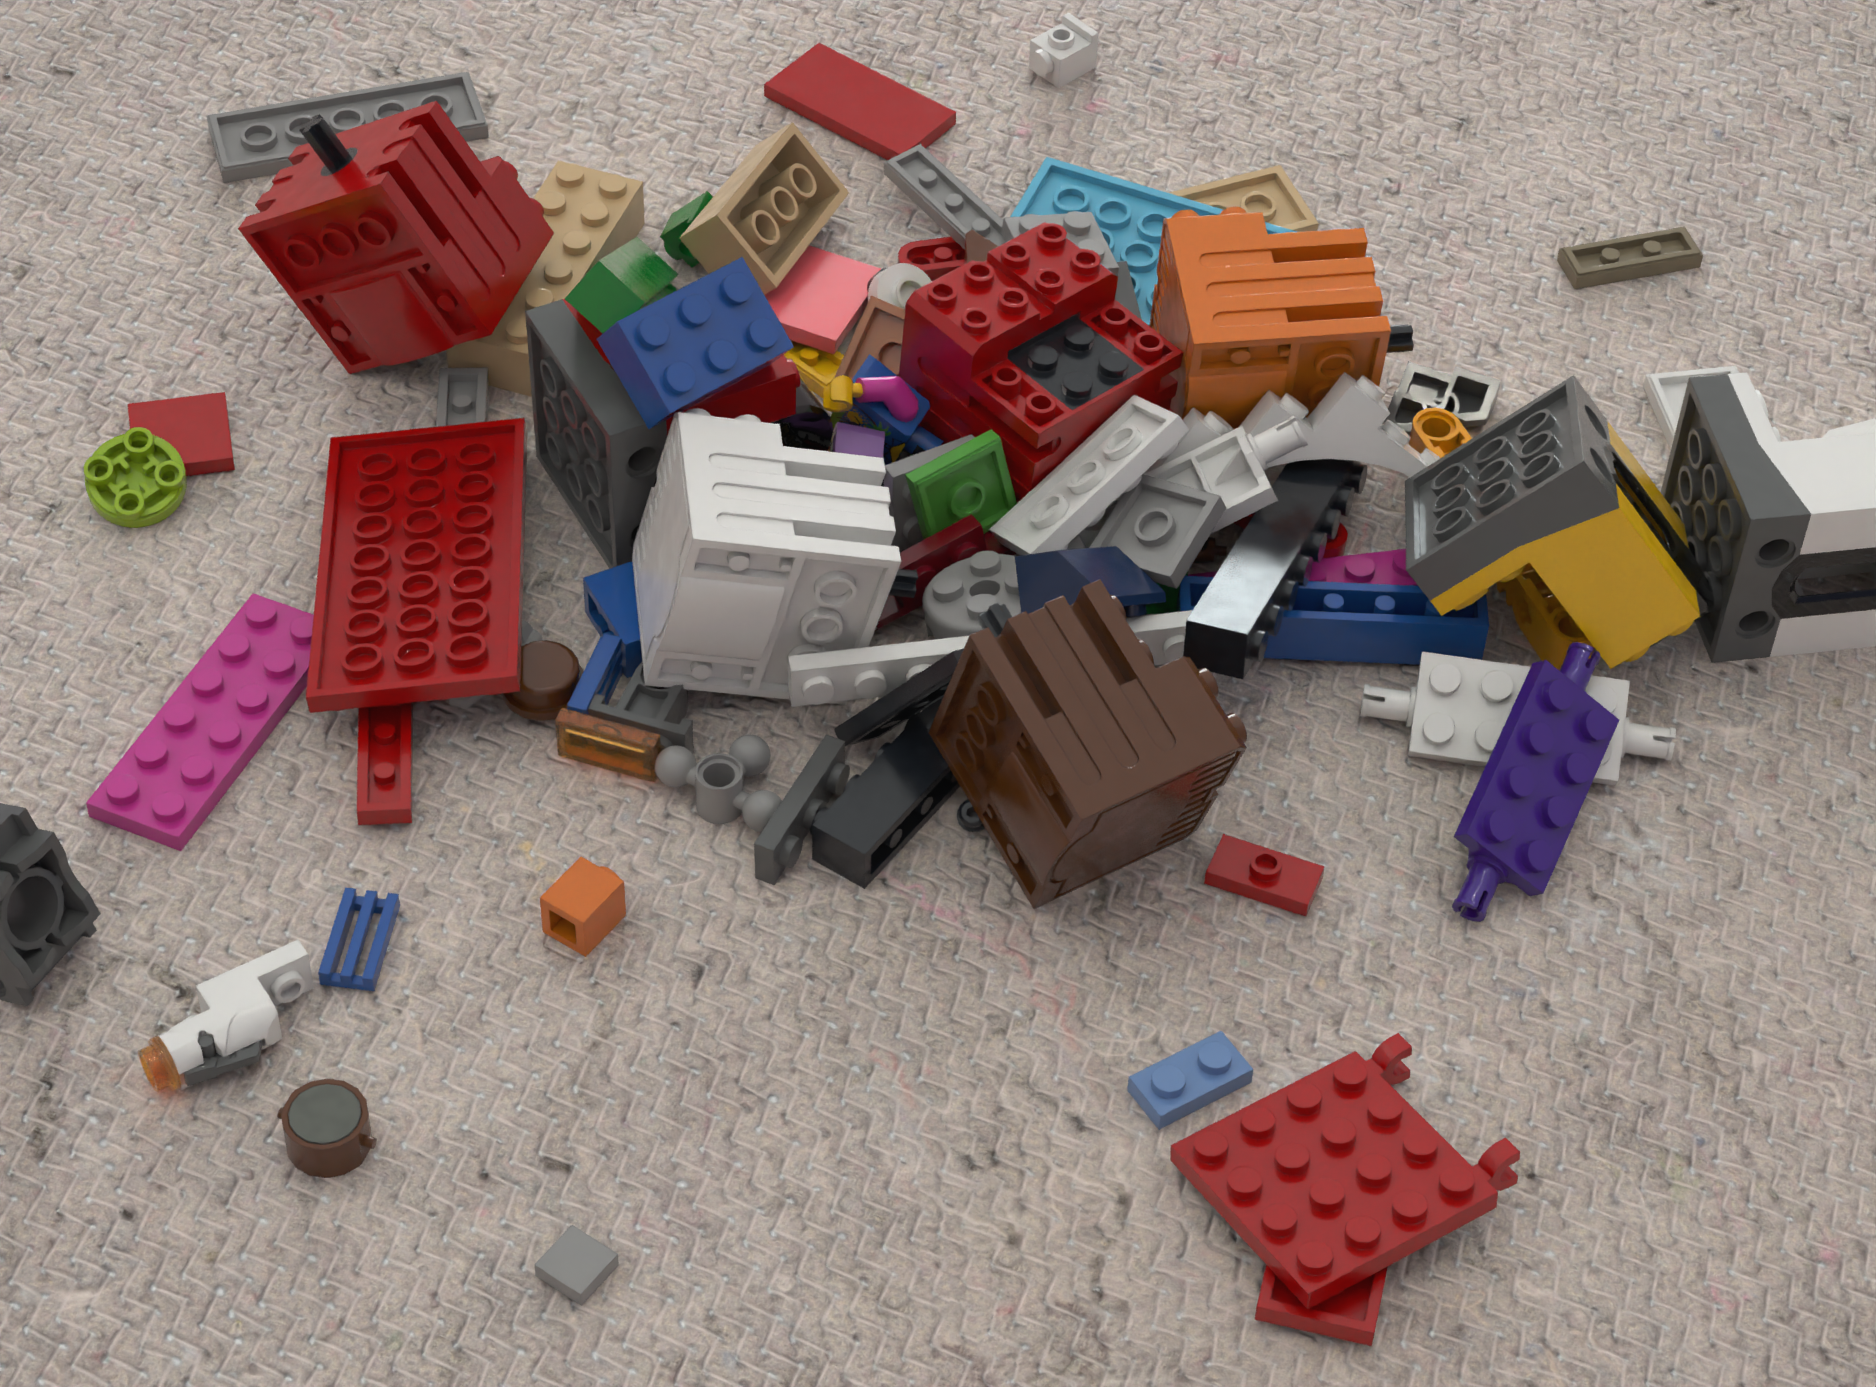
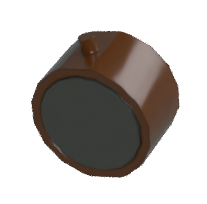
M334 1079L311 1081L292 1092L284 1107H281L278 1111L277 1117L282 1119L288 1158L297 1169L309 1176L330 1178L345 1175L363 1163L369 1150L374 1149L377 1138L372 1137L369 1112L365 1097L358 1088L345 1081Z

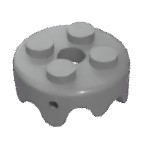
M981 551L970 558L958 561L944 568L933 577L926 586L922 598L928 637L934 636L935 639L969 636L983 630L977 621V617L979 614L986 612L989 606L995 603H999V605L1005 604L1012 617L1020 614L1021 607L1015 556L998 554L994 551Z

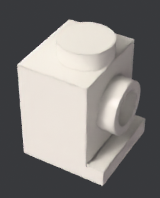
M1068 12L1062 16L1061 24L1030 40L1029 68L1059 89L1096 68L1098 32Z

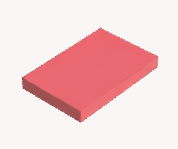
M809 245L777 288L765 294V297L791 341L835 354L864 312L868 303V281L881 268Z

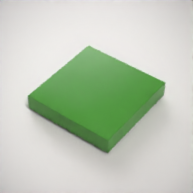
M992 429L905 474L923 540L970 514L982 525L983 533L985 534L1017 504L1001 439Z

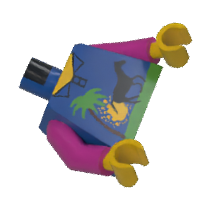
M869 354L853 379L844 375L838 376L832 380L830 385L824 388L823 407L825 410L832 412L822 431L826 438L821 439L819 434L806 431L798 436L796 448L823 451L837 422L884 431L883 458L885 465L896 462L903 450L911 455H915L938 447L944 441L920 426L931 407L929 401L908 385L901 377L897 376Z

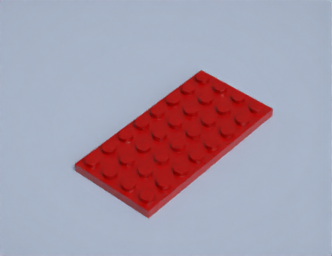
M525 418L331 437L306 700L310 713L520 692L528 438Z

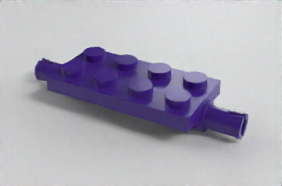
M1579 642L1570 644L1560 670L1547 660L1532 663L1454 834V838L1469 849L1466 864L1469 872L1457 898L1452 904L1455 912H1460L1462 906H1465L1460 914L1465 919L1475 922H1481L1485 919L1486 911L1498 884L1504 882L1514 884L1528 896L1543 894L1619 723V719L1585 691L1594 669L1601 659L1598 651L1593 652L1591 658L1588 659L1593 651V647Z

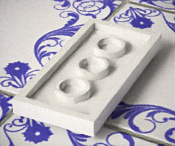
M1133 395L989 530L1000 544L1020 556L1067 550L1068 544L1083 529L1095 525L1103 517L1105 509L1121 494L1134 489L1141 481L1142 474L1157 460L1170 455L1177 448L1179 440L1190 429L1179 415Z

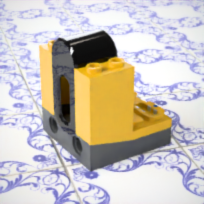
M1574 375L1405 480L1406 571L1441 616L1452 609L1458 611L1473 604L1489 591L1488 588L1498 581L1504 583L1514 579L1523 571L1525 565L1530 563L1593 647L1600 653V656L1609 668L1612 669L1624 661L1632 662L1639 659L1651 647L1670 636L1683 633L1694 622L1713 611L1714 596L1706 576L1688 548L1684 523Z

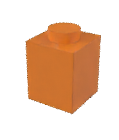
M580 857L540 897L543 932L586 957L626 916L624 881L611 869L604 866L599 867Z

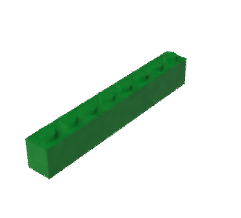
M635 237L600 259L566 296L565 300L600 332L604 333L617 321L677 291L678 289L671 283L679 274L642 240Z

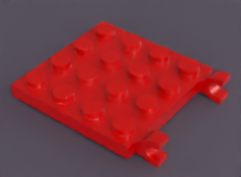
M1399 1033L1383 1041L1376 1048L1372 1058L1367 1061L1354 1051L1171 1145L1170 1161L1307 1309L1316 1306L1497 1208L1498 1191L1517 1184L1518 1175L1509 1165L1520 1160V1151L1506 1137L1490 1146L1483 1153L1478 1164L1471 1166L1391 1086L1410 1078L1411 1070L1401 1060L1412 1055V1046Z

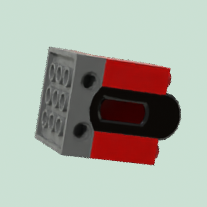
M565 298L525 311L536 457L609 569L632 561L634 542L651 487H655L657 481L656 471L673 417L648 429L618 375L610 368V361L597 341V338L603 333L568 303ZM784 355L765 368L681 412L684 413L690 409L700 408L709 412L711 416L731 419L746 414L754 415L761 422L780 424L783 446L827 451L829 449L834 430L830 415L799 375L794 361L790 358L787 359Z

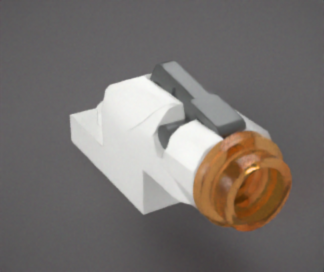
M299 939L196 985L201 1013L191 1015L173 1026L170 1030L149 1039V1046L138 1050V1057L143 1071L156 1092L167 1087L171 1091L178 1088L183 1090L194 1084L217 1078L219 1074L255 1064L260 1060L262 1049L282 1039L278 1012L275 1006L291 1002L301 994L314 989L309 956Z

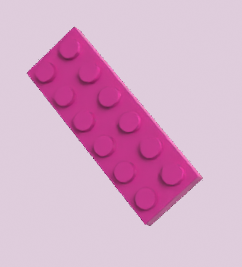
M252 593L86 802L89 817L182 851L307 687L314 615Z

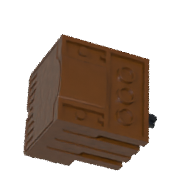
M1101 579L1083 586L1075 602L1071 605L1062 595L1044 603L1043 608L1029 614L1025 611L1012 617L1005 604L999 605V603H995L989 606L986 612L978 615L977 621L983 630L969 635L928 733L1033 909L1182 841L1197 831L1219 795L1216 790L1225 785L1247 748L1244 744L1247 741L1245 726L1235 713L1225 714L1216 699L1219 693L1217 682L1207 668L1198 670L1192 659L1185 656L1155 668L1150 648L1143 640L1137 639L1126 621L1125 610L1116 596L1109 594Z

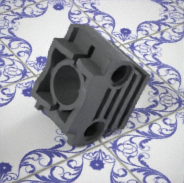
M0 803V1000L28 1006L34 1000L31 994L33 989L82 936L90 938L97 931L93 922L101 913L88 891L72 872L66 852L55 833L38 829L26 808Z

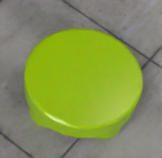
M142 427L131 428L125 434L116 436L103 443L86 460L83 467L86 491L93 508L107 521L122 527H147L163 521L179 507L187 488L184 463L177 450L166 440L152 435L148 429Z

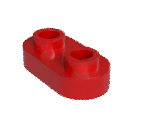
M952 237L913 241L900 248L898 263L914 265L924 271L931 281H934L964 265L965 250Z

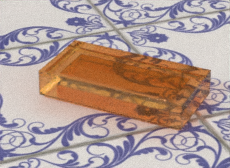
M566 708L561 709L555 720L559 756L649 782H656L658 777L655 772V761L661 752L659 734Z

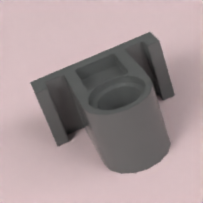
M642 661L636 668L616 707L605 705V696L594 695L588 707L587 715L590 741L598 743L607 750H623L645 756L654 763L659 753L669 746H683L694 754L693 720L685 718L688 710V690L684 689L683 685H674L671 688L646 686Z

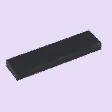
M963 649L952 651L834 728L837 738L845 741V746L879 738L944 697Z

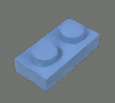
M1219 1031L1129 1076L1127 1091L1158 1130L1250 1084L1252 1082L1253 1068L1225 1034Z

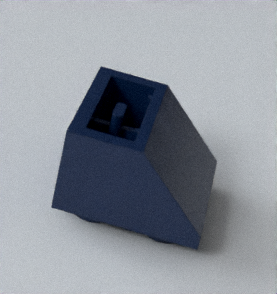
M1117 546L1057 550L1015 556L1021 613L1026 611L1029 614L1041 609L1044 603L1062 595L1071 605L1075 602L1083 586L1101 579L1109 594L1119 599L1125 610L1126 617L1147 615V604L1166 602L1165 591Z

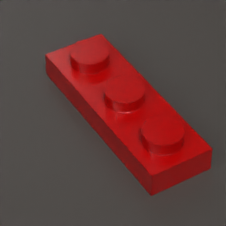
M413 703L358 708V826L412 823Z

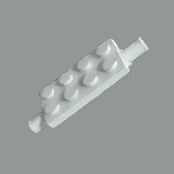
M1293 415L1289 419L1255 436H1252L1251 432L1246 434L1243 426H1240L1144 475L1220 495L1227 508L1211 532L1212 534L1278 501L1264 472L1268 469L1267 463L1308 444ZM1123 494L1105 509L1103 517L1095 525L1083 529L1068 544L1067 550L1089 548Z
M1422 652L1417 686L1411 687L1410 691L1364 684L1360 717L1368 716L1406 722V727L1411 728L1408 756L1485 767L1531 667ZM1592 675L1585 691L1619 719V723L1592 783L1616 786L1619 778L1621 758H1624L1625 753L1663 758L1668 761L1672 759L1675 746L1672 740L1676 738V728L1629 723V717H1626L1630 681Z

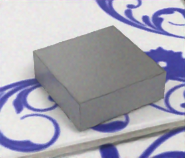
M571 1225L534 1264L535 1276L582 1306L619 1266L618 1254L574 1225Z

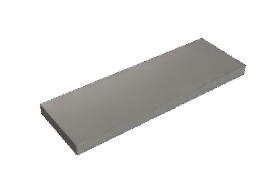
M469 72L206 116L223 183L274 175L281 169L293 166L288 159L297 146L308 143L299 131V128L302 124L310 122L312 117L318 114L324 118L333 132L337 134L437 101L465 141L489 138L488 125Z

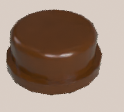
M549 640L527 643L521 646L520 692L502 693L503 700L511 711L523 718L536 721L556 720L568 715L567 705L584 670L579 665V660L574 652L561 643Z

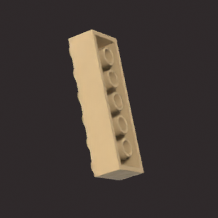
M558 160L533 198L542 205L544 209L543 217L553 230L554 235L492 335L461 343L447 349L448 368L488 367L489 386L532 397L525 311L566 298L600 259L637 237L645 224L643 181Z

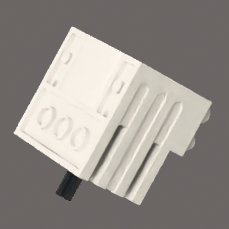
M700 408L690 409L684 413L675 412L656 471L657 481L655 487H651L634 542L632 555L645 685L671 688L674 685H683L684 689L790 700L788 692V656L869 647L888 595L914 598L917 591L915 584L918 579L917 570L899 568L901 564L899 547L891 546L896 528L894 517L889 514L891 503L889 487L881 486L886 474L884 458L783 446L780 424L761 422L754 415H741L735 419L715 417ZM847 701L831 702L830 704L846 705Z

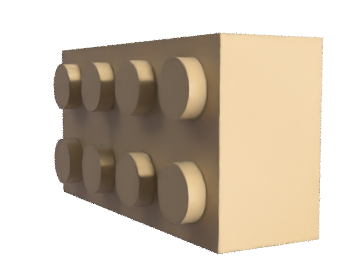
M791 122L755 145L681 235L680 239L689 249L692 256L700 262L709 274L743 257L765 295L777 288L849 192L795 124Z

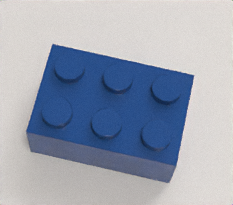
M743 257L617 321L597 338L648 429L674 416L675 412H683L765 368L794 347Z

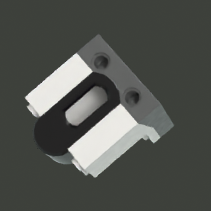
M1747 372L1690 377L1674 435L1661 494L1685 525L1689 549H1684L1674 562L1696 590L1700 617L1694 621L1711 663L1876 646V589L1808 595L1801 579L1871 572L1876 582V433L1781 442L1778 429L1772 427L1769 422V414L1764 398L1758 390L1754 389Z

